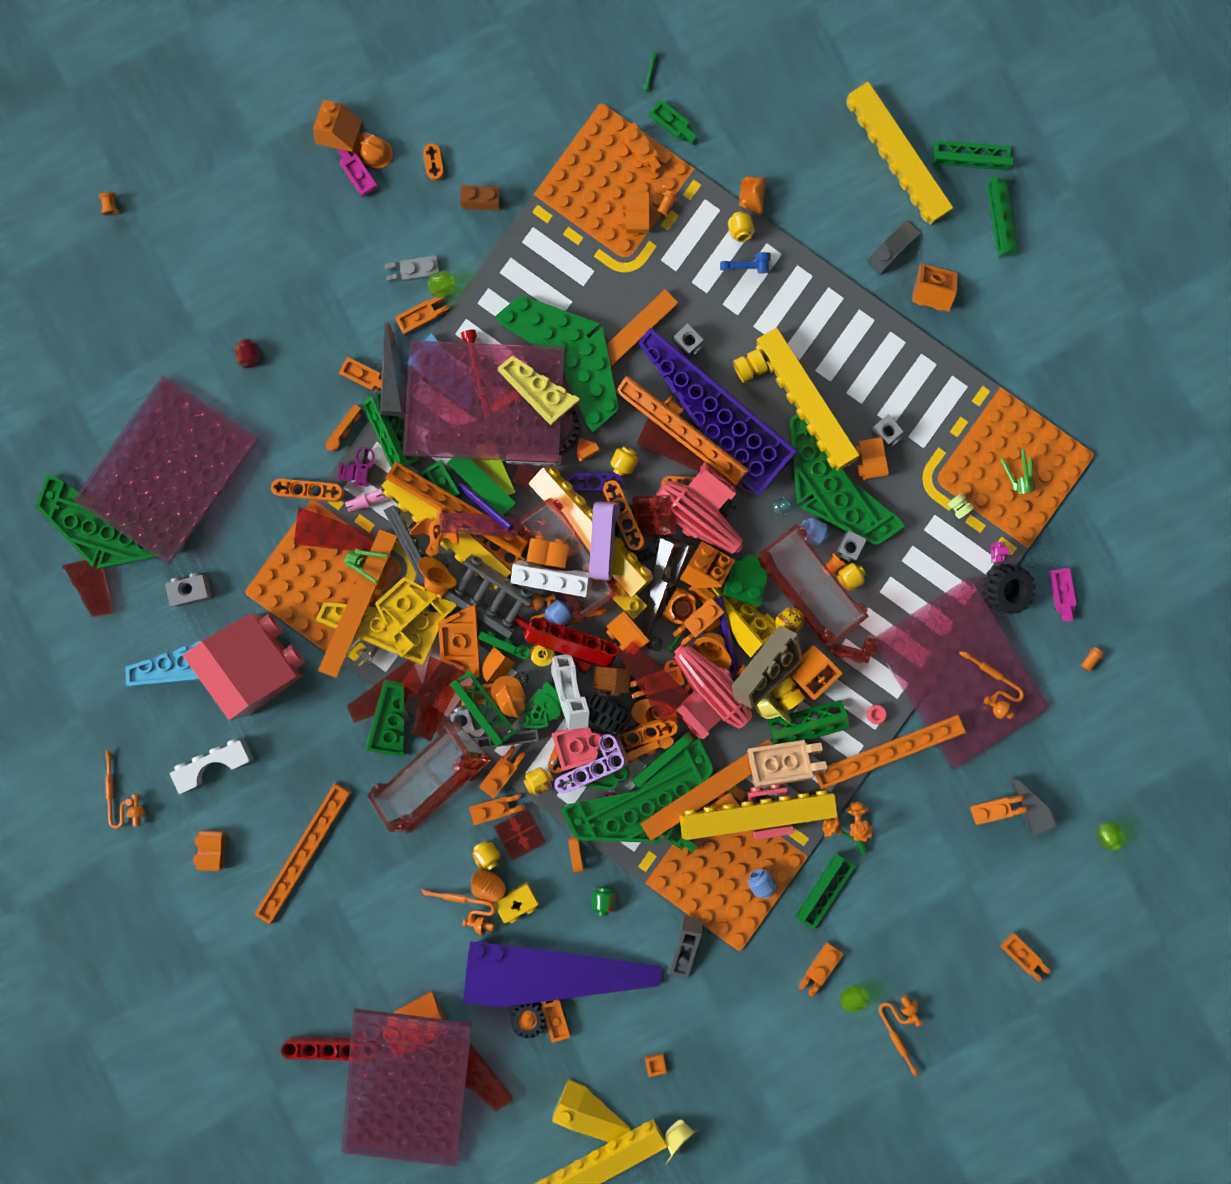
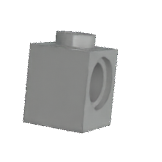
M688 323L673 337V341L688 356L692 353L696 355L703 348L701 346L703 339ZM687 337H691L695 343L689 346L685 344L684 340Z
M889 414L871 428L878 438L882 437L885 446L890 443L893 446L901 439L899 435L904 432ZM885 427L891 428L892 436L885 435Z
M848 531L845 533L836 553L840 554V558L847 562L855 561L867 539ZM848 542L853 543L855 546L853 553H849L846 550Z
M464 706L453 709L454 713L449 714L456 737L476 731L472 714ZM460 715H464L467 718L465 726L458 723Z

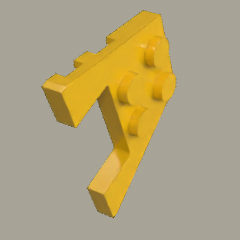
M405 577L375 603L401 658L406 656L415 647L402 631L426 608L432 605L444 618L457 608V605L452 601L450 602L443 597L439 598L426 588Z

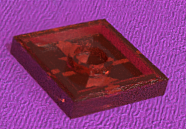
M670 495L634 496L632 498L636 522L642 535L675 534L677 532Z
M528 808L493 826L511 861L546 842Z

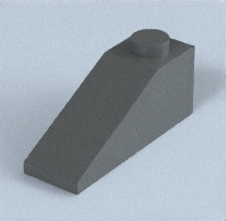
M906 220L868 258L867 263L881 274L920 233Z
M1009 778L1015 795L1024 796V800L1018 803L1020 807L1026 806L1028 808V811L1022 814L1029 832L1037 835L1057 827L1055 824L1057 819L1053 810H1050L1018 779Z
M684 915L669 974L688 979L702 935V919Z

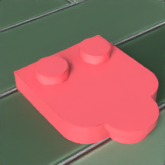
M589 727L572 730L567 728L551 733L562 771L591 763L597 758V750L600 749L599 741L602 737L601 733L591 731Z

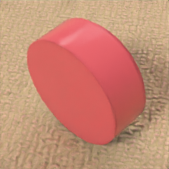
M872 705L868 708L866 716L869 722L881 724L885 721L887 713L882 706Z

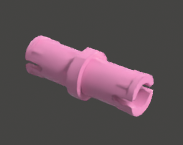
M382 488L346 501V507L353 505L347 509L348 512L352 513L361 508H368L374 503L386 500L384 494L378 496L383 493Z

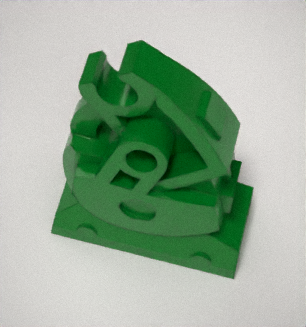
M548 680L544 683L543 689L537 691L527 702L525 711L519 714V717L525 716L527 719L524 723L519 722V726L541 729L549 726L552 721L557 720L563 713L556 687ZM534 704L533 710L530 711L531 705Z

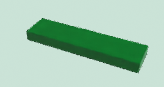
M461 449L447 463L503 517L516 504Z

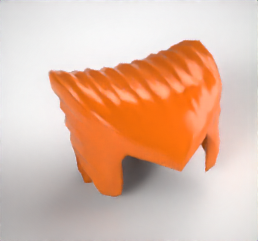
M746 176L745 179L741 180L739 206L757 212L760 215L763 214L766 177Z
M676 587L667 606L661 613V617L673 624H684L685 620L697 611L695 597L685 589Z
M480 869L475 872L471 879V891L477 900L491 903L497 902L503 898L506 892L504 882L492 871Z

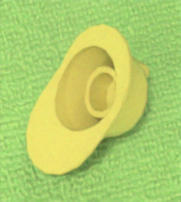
M771 692L755 706L759 715L766 719L781 716L785 721L791 723L789 714L784 712Z
M678 1120L667 1130L665 1142L671 1156L666 1164L673 1158L684 1142L699 1129L694 1131L683 1120Z

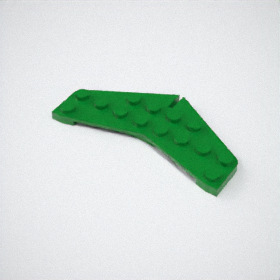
M526 296L517 297L494 316L501 326L512 331L559 363L573 396L575 395L580 398L577 403L587 426L593 433L618 412L619 406L603 327L588 338L600 326L599 323Z
M797 414L790 419L791 445L799 451L792 459L796 502L798 504L810 495L814 497L799 507L800 509L846 532L851 531L867 539L866 542L872 545L882 543L905 527L900 518L887 510L852 481L843 469L837 471L836 468H832L827 461L829 457L825 451L821 452L816 443L818 440L815 435H810L806 428L808 425L804 419L801 420Z
M48 474L36 504L38 510L93 568L96 567L99 559L96 569L181 553L185 549L194 523V519L185 516L114 515L59 478Z
M697 738L665 764L639 790L570 803L560 809L573 836L578 840L662 843L659 836L651 841L640 823L707 780L713 771V766L700 739ZM677 824L662 833L665 841H667Z

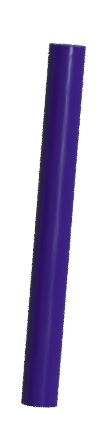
M463 482L458 484V488L506 530L511 531L513 529V524Z
M716 596L715 601L725 611L719 619L726 649L732 660L731 671H737L739 667L723 597Z

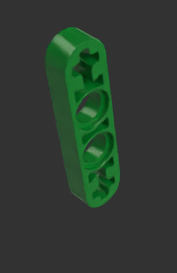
M689 731L684 733L671 747L669 746V748L664 750L635 775L631 781L637 788L640 787L694 740V737Z

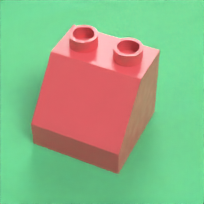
M250 613L201 641L182 655L229 720L250 716L304 676L299 668L305 664L303 657L293 645L288 646L286 649L276 637L282 633V629L270 614L262 617L260 614Z

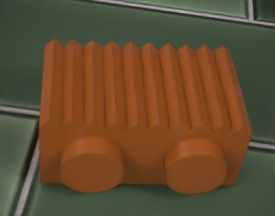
M461 185L460 204L462 209L500 211L501 193L498 186Z
M594 667V686L592 688L600 690L599 694L622 696V693H629L631 669Z

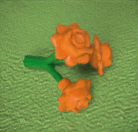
M852 802L850 808L846 809V812L854 816L855 824L850 825V834L839 827V817L829 818L823 822L822 830H824V836L832 837L835 833L841 834L855 841L861 854L868 853L864 842L867 841V838L872 837L871 831L873 827L868 825V821H862V815L868 812L869 809L864 807V803Z

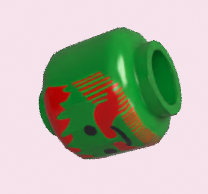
M599 886L598 889L593 891L591 908L597 911V915L608 916L610 912L616 910L617 894L613 891V888Z

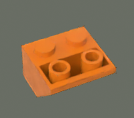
M701 541L680 579L696 589L721 587L735 560Z
M812 645L802 655L803 662L789 675L812 700H815L843 673L830 659Z

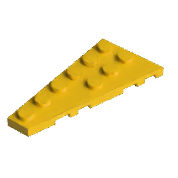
M324 602L316 621L336 629L347 604ZM368 607L355 638L400 656L377 607ZM424 610L402 631L415 645L403 658L424 666L439 632L438 623L444 619L439 612Z

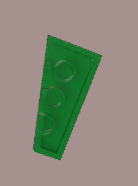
M384 680L367 740L366 751L404 758V684Z

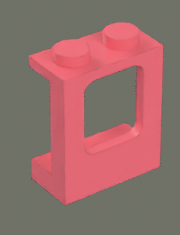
M781 784L771 785L770 788L766 789L752 787L751 791H747L748 801H753L754 804L756 803V796L778 793V796L787 795V787ZM791 824L753 830L755 840L794 834Z

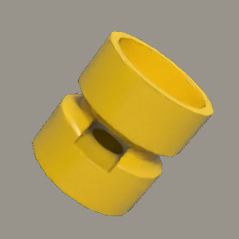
M758 349L747 353L746 358L741 356L732 361L742 383L753 379L754 374L759 376L768 371L766 362Z
M790 675L771 691L775 698L780 699L779 704L784 712L792 709L805 699L800 689H795L796 684Z

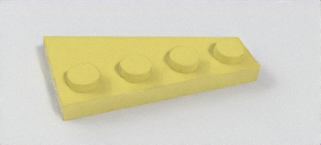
M511 356L498 367V372L550 425H553L580 400L577 396H572L566 392V389L550 382L544 375H539L533 371V368L514 356Z

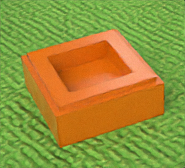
M663 1053L645 1056L649 1077L668 1073Z

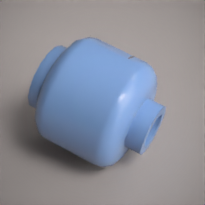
M815 518L804 520L799 529L801 539L815 546L826 542L829 537L827 524Z
M555 600L546 608V616L544 618L547 621L565 626L573 619L571 612L573 607L567 601Z
M756 869L749 875L748 886L757 898H769L774 894L777 884L768 870Z

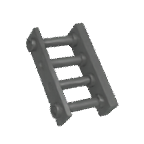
M471 554L463 562L469 568L458 586L449 588L444 597L463 609L477 604L478 619L509 639L518 627L513 621L524 604L529 606L536 596L530 590L522 588L518 584H512L510 579L485 564L481 558ZM476 572L485 579L475 596H472L465 591V588ZM493 583L501 588L491 607H489L481 599L490 584ZM508 593L516 598L517 601L508 616L504 617L497 610Z

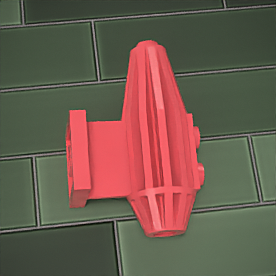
M703 463L700 467V472L688 486L667 480L660 487L656 496H669L671 506L669 505V511L673 514L674 525L678 524L682 527L683 533L689 537L699 538L730 554L734 552L737 554L742 549L743 539L719 511L728 498L731 500L736 495L735 485L709 464Z
M681 644L674 651L676 654L674 659L693 689V692L680 705L677 704L674 710L677 717L697 738L704 739L708 736V731L720 720L738 729L751 720L753 715L750 708L734 699L731 687L734 681L731 679L732 674L726 668H719L688 644L686 646Z

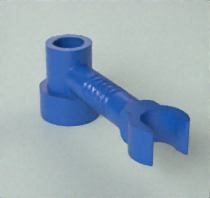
M755 253V261L750 262L721 261L720 270L757 269V273H769L771 253Z

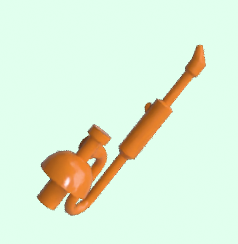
M532 593L536 597L529 606L525 605V608L535 607L536 611H539L544 607L545 602L549 607L556 600L555 593L547 597H543L539 593ZM607 609L596 610V612L586 615H575L565 626L582 622L585 618L603 615ZM544 613V614H540V615L531 617V618L529 619V623H530L531 619H533V618H543L544 616H546V614Z
M959 651L960 655L979 665L981 670L1019 691L1020 697L1018 699L1013 698L1004 691H997L994 695L987 696L983 701L985 704L993 707V713L998 719L1004 716L1011 719L1014 713L1009 710L1010 704L1006 701L997 702L998 695H1003L1012 702L1019 703L1024 697L1023 690L985 662L981 663L968 652Z
M107 749L105 787L106 799L108 800L109 825L113 829H119L123 826L124 806L126 804L127 806L134 805L128 809L126 817H132V826H140V817L146 816L145 809L138 804L140 794H132V798L123 801L120 805V823L114 825L112 822V799L114 798L113 775L111 774L112 754Z
M424 889L421 890L424 896L441 897L443 900L465 904L471 902L490 906L491 912L471 911L468 918L463 920L462 925L463 927H474L475 932L481 936H484L486 931H494L495 924L488 923L487 917L476 919L474 915H493L496 909L491 902L471 899L465 895L446 892L440 894Z
M904 995L900 998L904 1004L900 1010L904 1015L909 1016L906 1021L900 1018L895 1007L888 1002L880 1005L879 1014L890 1031V1037L900 1055L904 1056L912 1074L919 1077L917 1069L907 1056L908 1052L897 1032L893 1031L883 1013V1008L888 1006L899 1023L906 1025L916 1022V1027L922 1025V1020H919L916 1015L919 1009L917 1000L910 1001L908 996Z

